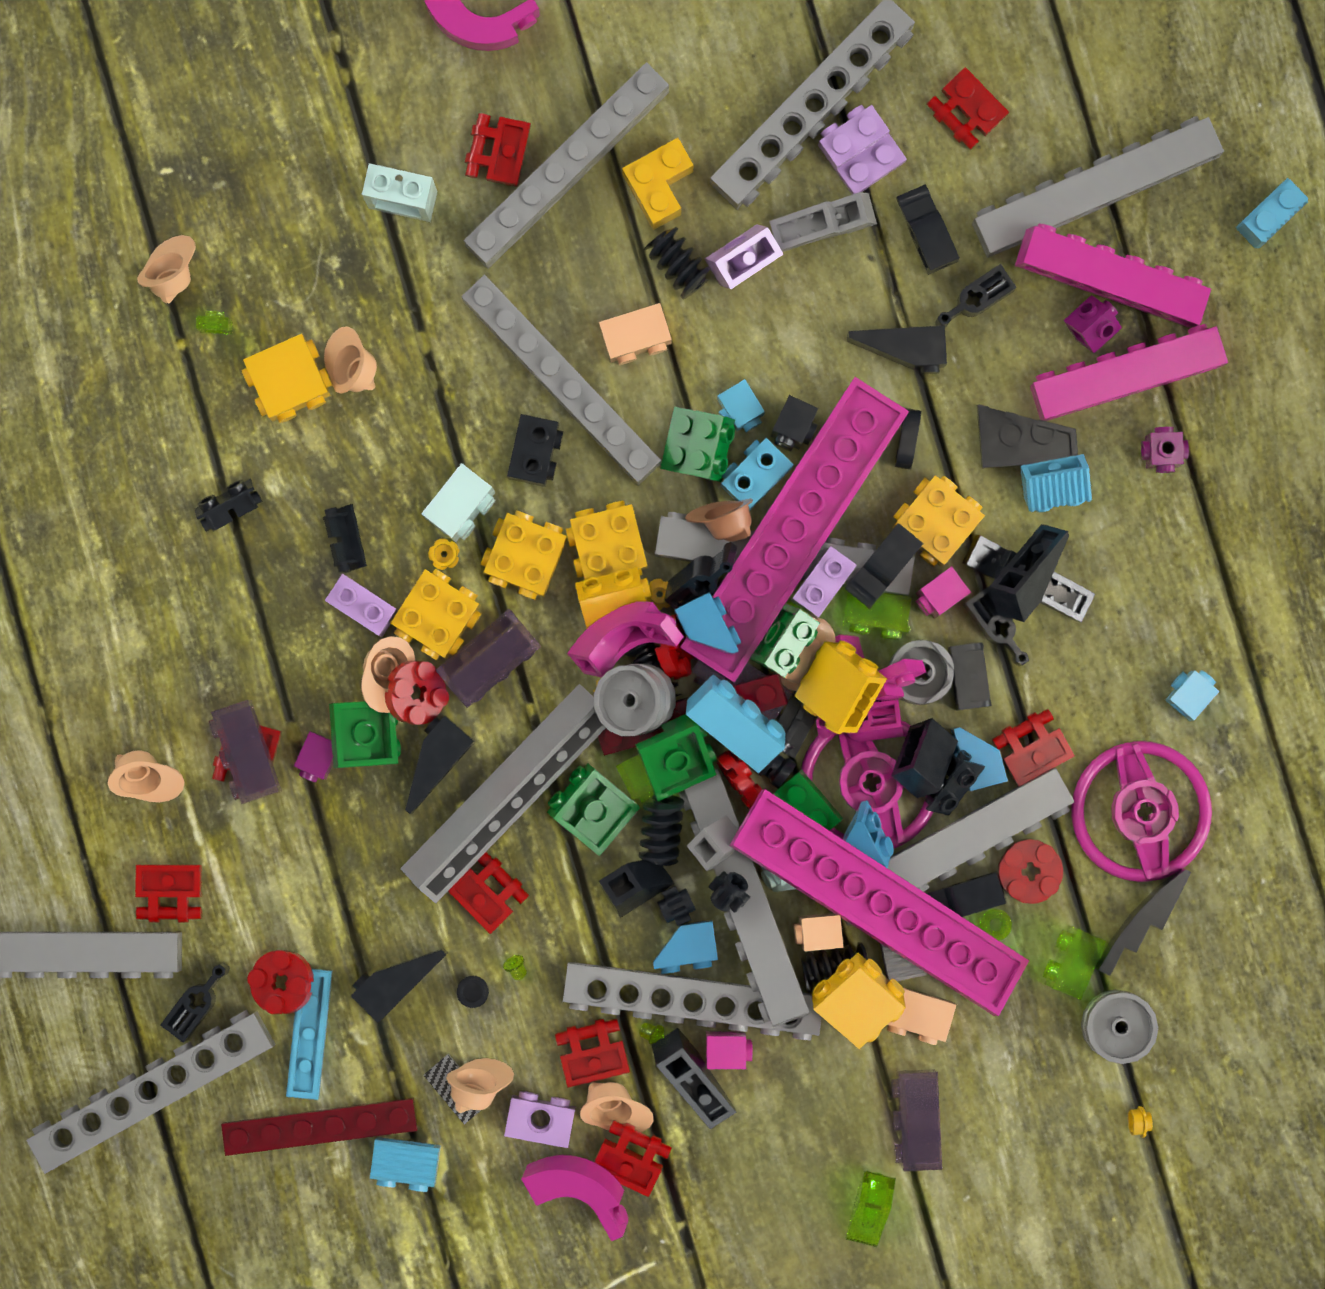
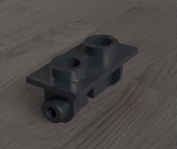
M251 478L245 482L238 480L230 484L226 488L227 491L217 497L210 495L198 503L199 507L195 508L196 518L199 520L205 517L200 522L206 532L211 529L214 532L232 522L233 519L228 512L232 508L238 518L258 508L257 504L263 501L257 490L251 493V491L255 490Z
M353 504L338 509L334 507L324 510L325 516L323 520L328 538H337V543L330 544L334 567L338 568L339 573H347L366 567L364 549Z
M794 691L778 721L786 733L785 749L782 752L793 758L796 757L817 716L808 713L803 708L804 704L795 697L797 691Z
M965 750L955 753L946 772L949 778H944L945 783L940 791L927 795L925 801L929 805L926 809L949 816L958 806L969 788L976 782L977 777L985 766L970 762L972 756Z

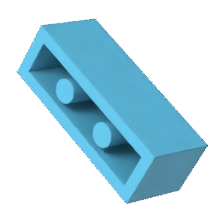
M713 674L687 699L686 715L757 773H760L785 749L786 733L783 727L777 721L766 718L754 702L744 700L739 696L735 688L728 681H721Z

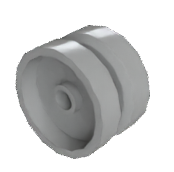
M629 664L615 667L607 671L598 681L594 692V709L599 721L609 731L620 736H638L661 729V725L671 719L676 706L675 689L670 678L660 668L651 664Z
M1117 989L1105 991L1091 999L1083 1011L1081 1028L1084 1040L1092 1051L1110 1062L1120 1064L1136 1062L1147 1055L1156 1042L1158 1033L1156 1014L1146 1001L1135 994ZM1120 1021L1125 1022V1026H1121L1123 1031L1118 1033L1115 1030L1116 1024Z

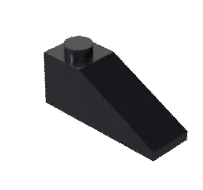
M945 325L849 331L847 334V342L912 370L920 369L921 374L940 373V368H944L947 365Z
M1044 524L1037 528L989 586L998 615L1021 622L1026 621L1043 599L1069 538L1068 531Z
M444 716L441 720L436 717L424 730L428 735L423 740L405 809L409 814L414 813L476 742L447 716Z
M443 948L378 970L371 976L365 972L352 985L356 991L351 997L379 1023L448 952Z
M676 1028L652 1044L656 1066L709 1129L737 1113L711 1071L707 1069L698 1051L679 1028Z

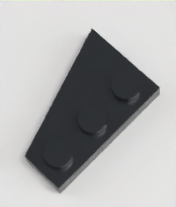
M980 404L977 405L982 469L1021 466L1078 455L1075 428L1039 419H1031Z

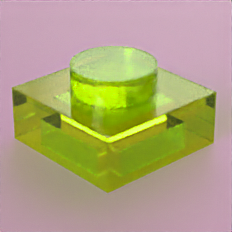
M206 311L205 316H197L196 329L200 333L232 334L233 321L229 317H225L224 312Z

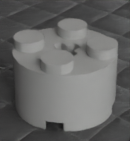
M928 640L911 641L900 647L889 661L888 666L902 659L923 660L924 666L928 669L925 673L926 680L923 678L915 679L913 684L902 687L904 697L900 699L909 704L925 705L941 699L951 688L954 678L953 660L946 649L938 643Z

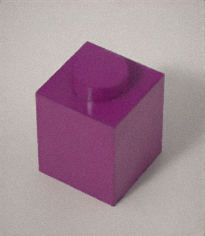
M309 731L294 767L301 770L299 776L316 783L318 778L326 780L333 766L332 740Z

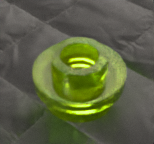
M990 909L982 915L979 926L981 930L1000 941L1010 934L1012 921L1005 911ZM993 919H999L1001 922V927L997 931H993L990 928V922Z

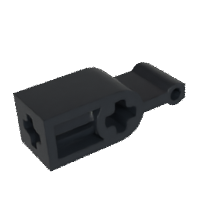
M926 184L897 196L896 200L905 217L910 235L927 274L930 275L957 263L960 257L942 216L935 207Z
M999 264L966 286L957 299V306L949 312L940 313L935 324L936 326L945 325L946 328L950 321L961 313L967 317L978 316L1013 293L1017 287L1003 266ZM1001 282L1000 284H998L997 286H995L994 288H992L991 290H989V291L987 292L988 289H990L991 287H993V286L996 285L997 283ZM968 294L972 298L977 296L980 299L977 303V308L974 304L969 306L966 304L969 298Z
M898 523L845 587V590L870 609L924 543Z
M729 542L714 557L704 555L695 558L668 581L664 601L674 609H677L709 592L712 596L716 592L718 578L724 572L728 573L732 570L737 546Z
M989 587L963 604L987 640L993 644L1004 643L1013 656L1012 661L1014 664L1022 666L1029 661L1028 654L1021 651L1012 639L1016 632V625L1013 619L997 614ZM995 621L999 625L1006 624L1007 628L1004 630L1005 637L1001 634L997 636L993 634L992 631L996 628Z
M997 871L926 893L961 917L1007 903Z
M224 962L216 965L212 970V976L206 984H197L186 990L160 1026L181 1042L187 1041L214 1006L216 995L213 988L221 977L229 973L230 967ZM203 992L205 994L203 1001L206 1004L196 1006L194 1004L196 998L193 996V993Z

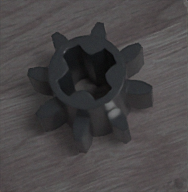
M723 871L708 886V888L714 891L710 896L711 902L717 909L724 912L731 909L736 913L751 897L745 893L748 889L746 879L736 872L727 874Z
M673 886L663 891L664 899L657 903L666 923L668 924L675 920L677 926H680L690 921L689 913L695 911L696 908L687 889L685 888L678 892L677 887Z

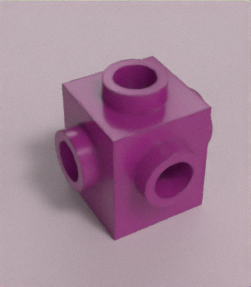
M1093 295L1089 296L1063 320L1075 340L1092 353L1100 349L1122 328L1115 317L1118 314L1115 307L1107 300L1101 302Z
M1174 427L1154 428V433L1145 436V441L1141 442V458L1146 460V469L1156 468V473H1173L1175 468L1184 464V459H1188V440H1183V432H1174ZM1163 443L1171 445V454L1163 452Z

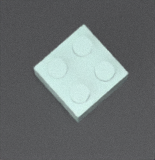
M461 463L422 512V515L454 542H457L459 538L465 540L476 526L473 520L479 513L485 515L496 500L493 497L495 491L492 486Z

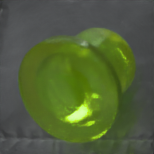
M522 955L511 956L504 962V970L510 972L514 980H521L527 975Z
M644 1023L639 1029V1035L648 1040L652 1046L653 1043L664 1036V1027L662 1025L654 1026L650 1023Z

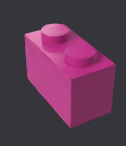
M951 566L917 591L916 595L919 599L915 602L925 616L931 614L933 618H936L971 593V591Z
M706 1031L707 1069H746V1061H752L753 1045L751 1039H746L745 1032Z

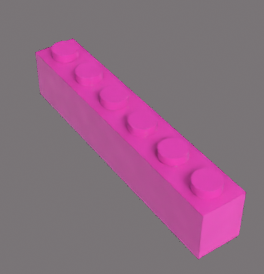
M1039 223L1038 226L1026 229L1015 263L1016 267L1189 328L1201 324L1211 292V288L1202 285V280L1191 276H1184V279L1173 275L1174 271L1164 266L1156 265L1155 268L1144 265L1142 258L1126 255L1125 258L1114 254L1115 249L1098 244L1096 247L1085 244V238L1074 234H1067V237L1057 234V229L1050 225Z
M1202 324L1188 329L1189 335L1177 338L1176 333L1158 338L1159 344L1146 347V343H1140L1127 348L1128 354L1116 357L1115 352H1111L1097 357L1098 363L1086 366L1083 361L1067 366V372L1055 375L1054 371H1050L1036 376L1037 382H1033L1030 389L1040 420H1052L1223 367L1228 363L1217 326L1208 329L1206 324Z

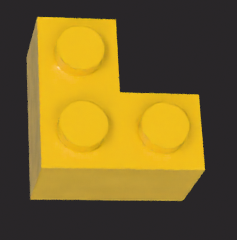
M679 138L668 142L622 168V175L653 230L681 215V207L669 185L693 173L694 165Z

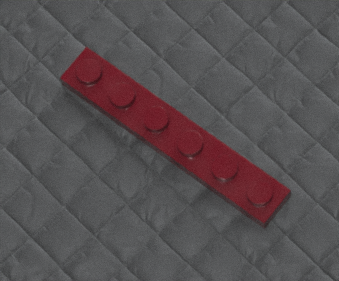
M775 673L732 685L739 696L744 700L754 702L760 709V712L781 707L788 703L781 677ZM689 697L676 701V706L669 721L686 714L687 699ZM605 728L598 736L605 756L636 747L635 744L660 734L663 730L661 728L652 733L638 736H620Z
M414 1098L231 1121L221 1124L225 1156L418 1130Z

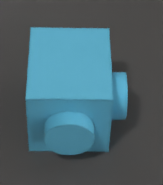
M745 379L717 396V400L723 408L719 411V414L735 419L734 427L736 431L744 428L745 432H748L762 423L760 418L764 416L765 411Z
M1195 670L1190 671L1188 674L1183 671L1171 684L1174 690L1165 701L1188 721H1194L1219 691L1214 687L1216 681L1203 670L1199 673Z

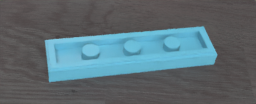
M312 969L314 982H311V997L304 1007L295 1012L286 1097L318 1100L320 1096L333 971Z

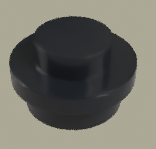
M478 976L465 977L457 987L458 1000L468 1008L480 1007L486 1002L489 995L487 983Z

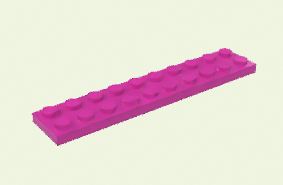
M854 377L735 561L732 570L728 572L712 597L719 596L727 612L722 618L727 628L732 625L734 626L741 640V643L736 645L739 651L731 655L689 641L687 637L680 647L682 650L730 681H736L909 413L908 410Z
M766 789L761 790L729 845L836 915H840L842 919L993 1016L1000 1015L1029 962L1025 957Z

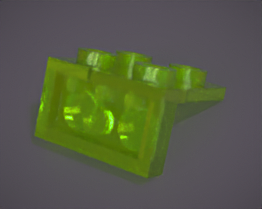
M848 592L843 626H849L850 633L868 635L870 630L880 631L881 638L902 639V635L906 636L911 630V626H908L912 597L882 593L873 606L868 609Z
M1070 925L1067 931L1062 929L1055 944V947L1059 949L1055 960L1050 959L1043 972V977L1047 978L1045 985L1082 1000L1106 941Z

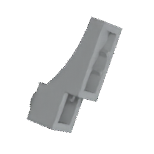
M858 192L832 202L826 201L770 221L774 239L782 252L826 238L849 234L877 224L869 193Z

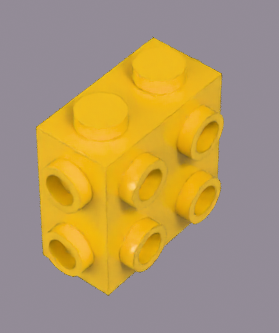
M299 334L243 359L246 368L241 371L249 388L255 386L259 397L254 400L262 417L268 415L272 422L278 419L279 423H283L296 417L295 411L307 407L308 410L318 408L326 403L325 398L331 396L328 387L333 385L326 369L319 370L315 358L320 356L312 339L306 341L305 337Z
M936 475L930 481L924 478L913 491L917 498L910 506L904 502L894 514L893 518L897 522L893 528L898 523L924 543L920 547L922 552L919 556L933 567L936 564L943 567L985 515L980 512L983 507L970 496L964 499L955 491L958 487L945 476H942L940 479Z
M618 501L607 504L606 511L594 513V509L591 508L575 512L576 518L570 519L571 527L565 529L570 547H577L579 558L573 559L578 578L600 577L615 573L621 569L638 567L639 575H643L642 570L647 569L648 566L632 504L625 505V501Z
M516 510L514 515L507 513L505 519L499 517L492 534L497 539L493 549L487 547L481 565L485 567L484 574L490 576L488 582L505 589L507 584L519 587L518 594L536 600L537 595L545 597L568 538L562 534L563 528L548 522L545 523L544 527L532 523L533 516Z
M638 567L621 569L612 574L590 577L575 583L587 629L598 619L619 607L635 602L646 601V598L652 597L647 578H640Z
M436 568L432 573L426 569L424 570L391 621V624L397 627L394 634L408 643L413 638L423 644L421 651L435 660L440 655L447 659L449 654L455 656L465 641L460 638L465 629L468 627L472 630L482 615L478 611L481 605L475 601L478 595L464 586H461L458 591L448 584L451 578Z
M842 640L838 643L824 641L823 645L817 650L815 659L808 672L802 677L795 697L804 704L803 708L808 713L819 716L826 722L825 727L836 734H842V732L857 733L887 678L877 671L878 666L874 662L861 658L855 653L856 648L853 645Z
M857 953L851 959H845L828 980H822L816 985L812 993L813 1010L860 1049L867 1042H873L888 1023L895 1022L902 1016L906 1008L904 1000L905 991L895 979L889 980L886 978L875 961L870 958L866 960Z

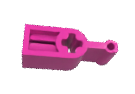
M899 700L874 702L858 732L847 733L849 738L857 742L903 737ZM818 718L816 719V725L820 738L825 739L830 735L836 734L825 727L826 722Z

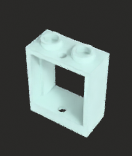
M369 163L362 196L369 209L431 222L437 189L432 177ZM401 175L403 179L402 181H397L395 177Z

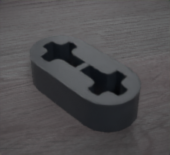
M905 408L909 413L902 422L895 467L911 470L922 411Z

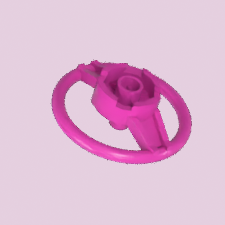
M901 720L903 736L906 737L911 725ZM847 733L833 734L825 739L820 738L818 735L809 746L801 769L811 781L813 779L814 767L821 751L830 740L838 735L845 763L840 770L838 782L840 794L847 805L857 811L861 802L868 801L873 812L879 815L881 828L886 837L888 836L892 840L894 849L912 840L921 832L934 812L926 809L929 804L924 801L916 818L905 829H902L897 801L901 797L904 787L891 776L896 764L895 759L886 753L878 752L872 740L857 742L850 739ZM872 773L873 777L878 776L880 779V783L876 784L877 790L874 792H870L869 788L865 789L863 787V782L866 781V775ZM834 827L830 830L841 839L844 838L845 834Z
M1133 741L1116 745L1104 751L1083 771L1073 793L1074 803L1071 805V818L1073 829L1081 848L1099 868L1120 879L1150 882L1167 878L1177 873L1197 856L1210 830L1212 805L1204 778L1189 759L1180 752L1163 744ZM1143 754L1159 756L1180 768L1189 778L1198 798L1199 820L1196 832L1187 848L1170 862L1168 834L1174 829L1175 823L1178 821L1179 807L1173 792L1168 790L1163 784L1155 781ZM1114 760H1116L1120 790L1113 797L1111 806L1112 820L1123 838L1133 842L1141 869L1125 867L1107 858L1091 840L1085 824L1084 804L1089 786L1096 775ZM1144 802L1146 807H1152V813L1148 814V820L1143 821V817H1138L1137 810L1141 809L1140 804Z

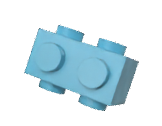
M767 438L761 443L756 439L743 452L747 458L739 466L733 462L722 476L725 480L721 483V487L735 501L753 499L752 503L748 505L749 510L794 465ZM768 458L771 461V465L764 466L760 460ZM745 480L748 482L749 487L742 489L738 486V482Z

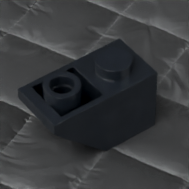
M645 860L627 863L599 880L604 894L620 918L674 885V881L663 865L652 864Z

